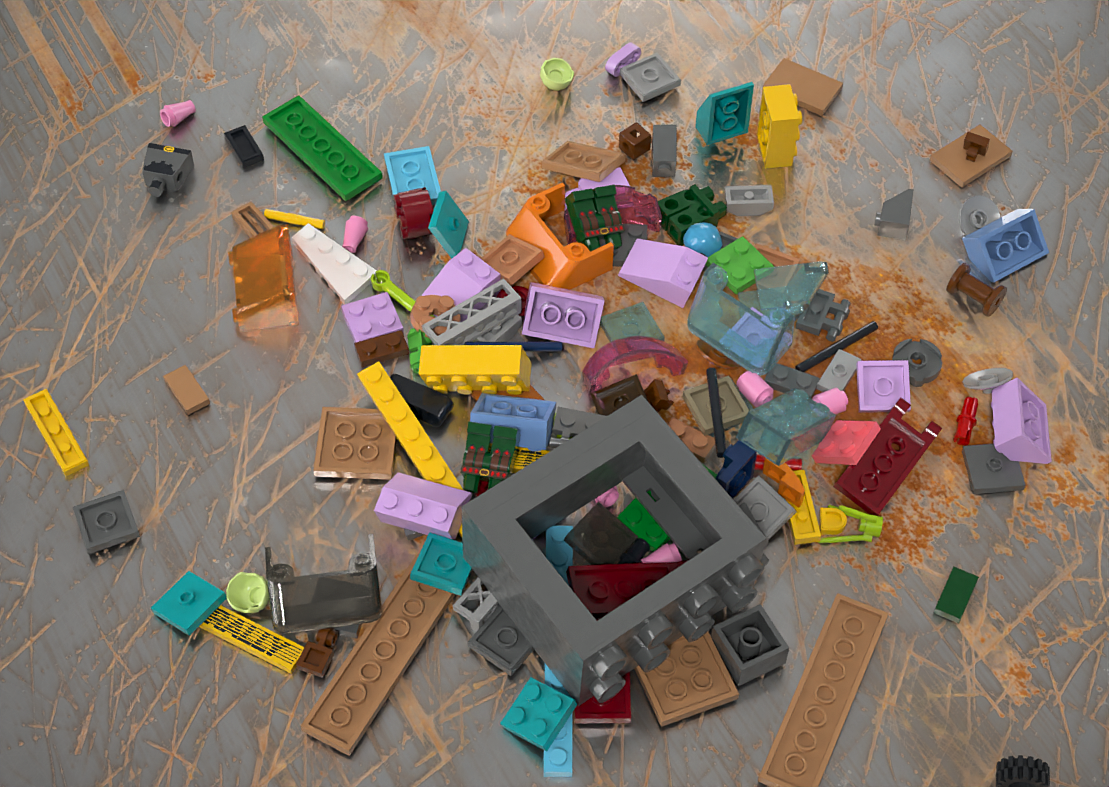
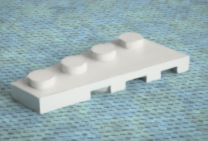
M309 223L292 236V242L309 263H312L319 276L327 281L330 289L337 293L344 305L352 301L371 284L372 274L377 279L375 273L377 270Z

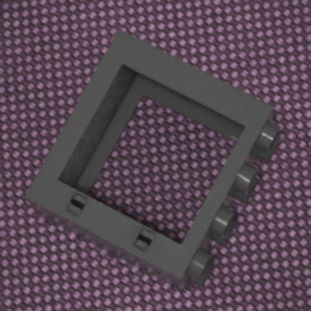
M642 395L462 506L463 558L472 567V570L495 597L578 706L593 696L599 703L606 702L614 697L626 683L623 676L637 666H640L645 673L657 668L670 654L668 645L682 636L688 642H694L701 638L714 625L715 621L711 616L726 606L732 613L745 608L756 597L758 591L754 588L755 580L764 570V566L760 561L767 538ZM623 482L689 561L596 621L532 539ZM649 490L651 491V496L654 498V500L647 493Z

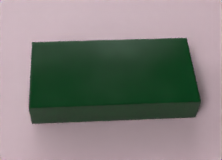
M953 566L934 613L959 624L979 577Z

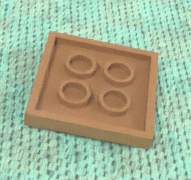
M322 407L313 469L315 477L392 479L397 437L379 409Z
M709 632L694 642H688L682 636L667 647L670 650L669 656L662 664L650 672L645 673L640 666L634 668L661 727L737 700L739 697L735 684Z

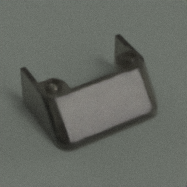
M368 534L370 552L359 553L353 556L349 561V570L296 577L290 565L283 563L273 564L271 547H265L266 578L273 629L278 633L287 634L370 623L378 620L382 616L383 611L374 535Z

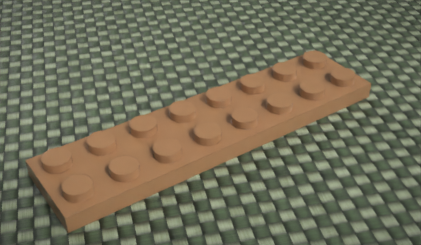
M416 554L301 724V731L349 756L455 596L453 593L410 580L411 571L419 554Z
M837 593L760 772L758 782L770 787H819L889 613Z

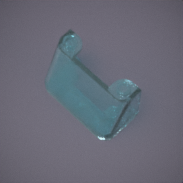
M712 263L702 276L687 319L688 329L691 333L746 370L758 375L767 374L792 345L795 316L781 307L770 308L763 316L757 314L722 291L728 283L727 272L715 263Z

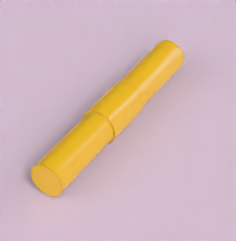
M265 209L264 216L267 219L306 226L309 223L314 228L322 230L325 227V220Z

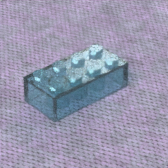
M794 388L749 411L736 438L777 466H780L820 443L828 433L836 415L826 405L817 403L809 398L806 392Z

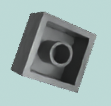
M761 604L712 628L711 638L725 666L738 686L785 664L787 661L789 646Z

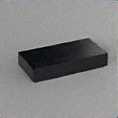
M246 125L224 133L226 141L243 168L264 161L263 153Z

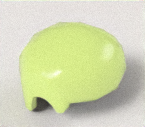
M561 58L545 60L540 70L543 84L549 89L556 91L567 88L574 76V71L570 65Z
M238 573L229 581L226 589L228 603L233 609L243 613H257L263 610L268 604L271 595L270 584L263 576L256 573Z

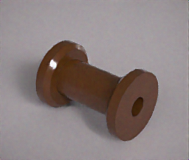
M967 263L961 264L952 275L946 291L950 294L961 291L984 305L983 314L987 317L991 316L1003 301L1007 287L1000 285L994 289L970 274V265Z

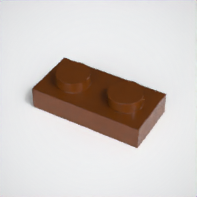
M402 330L354 343L362 368L373 365L378 361L384 362L409 355V348Z

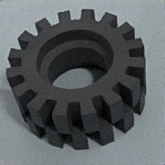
M1018 755V758L1014 756H1008V759L1002 758L1001 762L998 761L996 765V787H1050V766L1046 762L1042 763V760L1039 758L1034 760V757L1031 756L1023 758V755Z

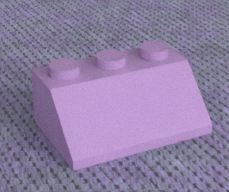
M530 282L522 334L595 348L605 300L602 296Z
M1015 378L993 389L991 407L994 419L992 425L995 434L993 443L999 453H1003L1010 461L1043 464L1052 462L1046 404L1019 378Z
M398 472L383 486L374 512L383 523L425 535L431 532L455 540L462 523V506L470 501L472 493Z

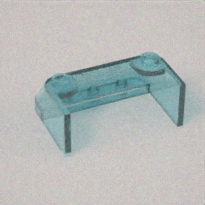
M827 262L755 269L754 275L757 290L738 292L741 318L753 307L783 330L790 329V325L810 305L829 274Z

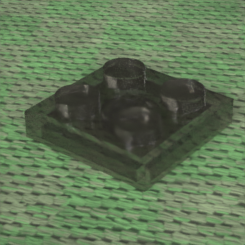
M598 502L565 536L564 541L591 565L614 564L621 554L625 553L635 542L638 536Z

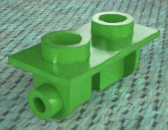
M412 328L407 334L409 350L413 352L409 354L410 367L414 373L419 374L421 346L432 345L433 342L425 337V333L420 329L417 331Z

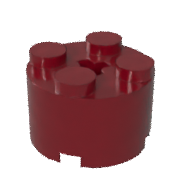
M426 187L394 194V210L396 218L400 219L402 239H413L431 235L432 232L428 227L433 214V207Z

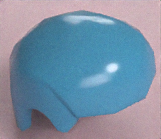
M706 222L691 225L683 238L685 247L698 253H703L707 257L719 251L723 245L718 229Z

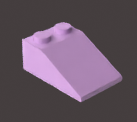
M636 239L618 276L683 308L708 257L688 247Z
M465 248L448 261L422 296L446 295L454 300V305L457 306L500 281V273ZM501 290L494 293L493 297L497 296ZM478 302L474 305L473 309L479 310L487 303ZM460 314V322L465 321L468 315Z

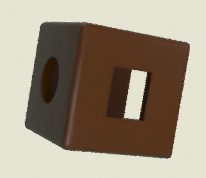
M636 122L619 133V149L632 160L650 150L651 134L639 123Z

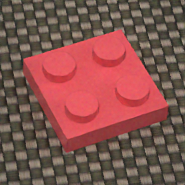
M836 420L824 439L819 443L812 457L816 463L857 465L881 428L876 421Z

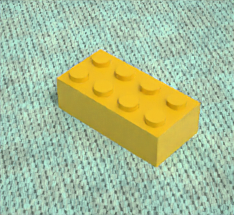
M422 345L419 375L428 388L442 394H447L448 391H457L459 394L468 395L472 394V390H482V393L486 394L506 391L509 394L518 395L522 391H529L531 361L522 345Z

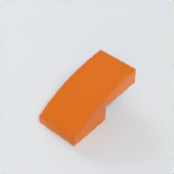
M771 452L765 458L763 474L779 483L778 494L800 508L805 493L802 483L793 470Z

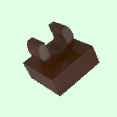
M967 132L963 149L968 150L966 160L975 162L978 154L985 156L989 148L990 139Z
M654 379L644 390L649 404L657 413L661 409L668 410L674 404L672 400L668 399L670 390L664 387L662 380Z

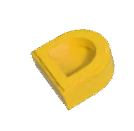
M820 507L819 523L821 535H838L842 533L847 523L845 513L837 508Z

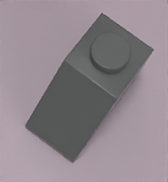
M653 125L651 148L652 177H675L677 126Z
M907 189L885 201L881 212H876L874 226H879L878 236L906 240L910 225L914 189Z

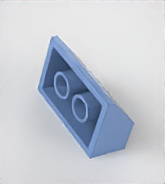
M1016 209L962 238L969 260L990 282H996L1049 253L1035 209Z
M482 393L470 413V422L492 425L493 429L495 425L516 428L521 435L518 447L528 448L530 451L546 450L551 439L557 402Z

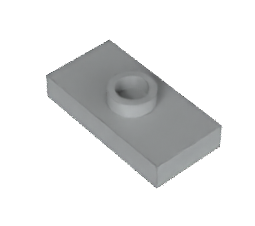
M839 349L817 383L816 389L822 392L833 388L844 391L857 371V361H861V359Z

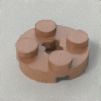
M446 295L417 297L410 313V321L414 329L417 331L420 329L424 332L422 325L435 318L430 315L439 316L455 307L454 300ZM460 314L453 317V321L460 322ZM437 326L432 330L439 336L446 332L447 327Z

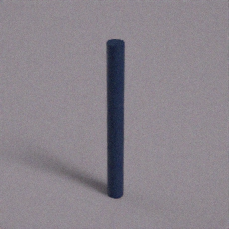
M465 342L464 344L522 345L525 352L562 351V342Z

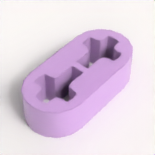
M629 42L608 59L605 70L618 77L620 75V68L639 59L641 48Z

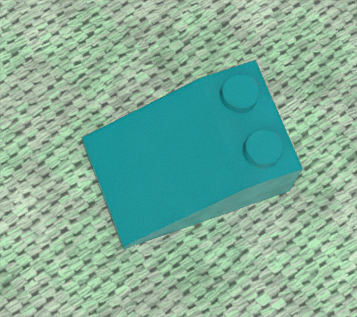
M753 82L710 94L697 110L695 127L706 145L748 133L754 90Z

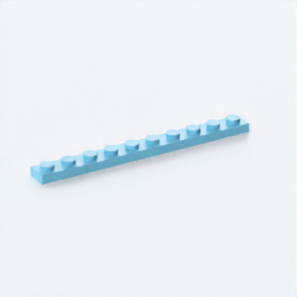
M552 526L546 530V558L567 584L566 570L568 566H573V526ZM545 664V685L572 698ZM572 714L548 751L544 750V777H572Z

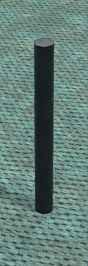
M875 321L868 323L796 365L795 369L806 372L835 355L839 349L843 350L878 329L877 323Z
M708 368L706 375L716 454L718 458H723L726 442L717 373L715 368Z

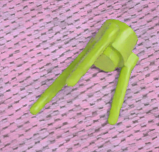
M828 505V508H837L843 511L845 515L859 519L858 531L863 532V535L821 538L818 543L872 542V537H880L883 517L866 514L842 505L839 507Z

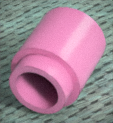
M747 371L737 380L736 385L739 387V392L755 407H765L772 401L773 388L757 373Z
M838 388L814 395L813 399L808 401L810 412L815 419H825L846 411V405H848V398L845 392L840 391Z

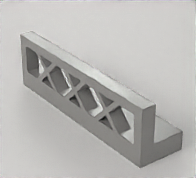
M502 279L422 325V330L434 345H464L465 342H472L521 313V297L505 279ZM501 289H504L508 294L504 298L493 297L494 293ZM478 302L488 303V307L484 310L473 309L474 305ZM457 314L468 315L467 319L463 322L453 321V317ZM437 326L447 327L446 332L439 336L432 329Z
M532 539V541L536 544V546L546 557L545 546L537 542L536 540ZM479 577L453 605L454 611L470 620L471 630L475 633L500 606L490 591H481L483 582ZM480 599V606L474 613L463 607L468 600Z

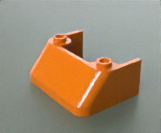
M562 182L530 197L507 228L506 237L510 234L543 250L545 258L529 270L539 284L571 290L613 270L614 245L610 242L591 252L584 244L578 242L563 247L543 221L565 210V185Z

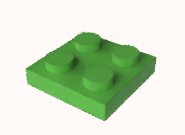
M743 236L710 255L705 263L736 295L773 273L774 266Z

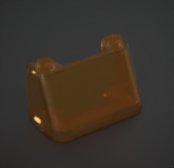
M288 224L277 225L232 246V251L228 252L230 266H234L237 308H232L234 323L239 322L240 332L299 325L292 265L293 253Z

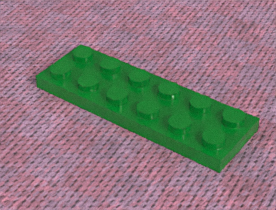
M299 95L262 116L263 123L345 201L383 179L382 172Z

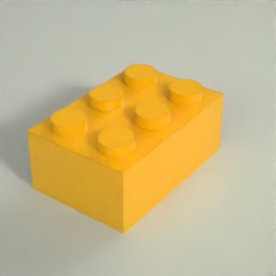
M790 84L767 86L762 89L756 135L765 169L792 166L793 158L797 156L796 141L800 139L798 126L802 124V113L797 110V95L793 94Z

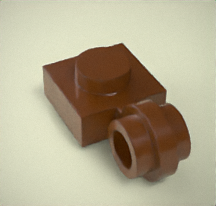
M329 625L320 627L316 636L318 644L307 641L296 664L297 669L321 678L324 677L334 656L333 649L328 647H333L338 639V631H335L334 627Z

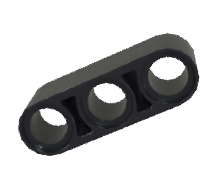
M392 374L390 376V379L418 420L435 427H440L454 407L453 401L448 396L401 375Z

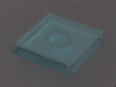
M644 302L602 316L600 320V326L619 358L664 343L665 337Z

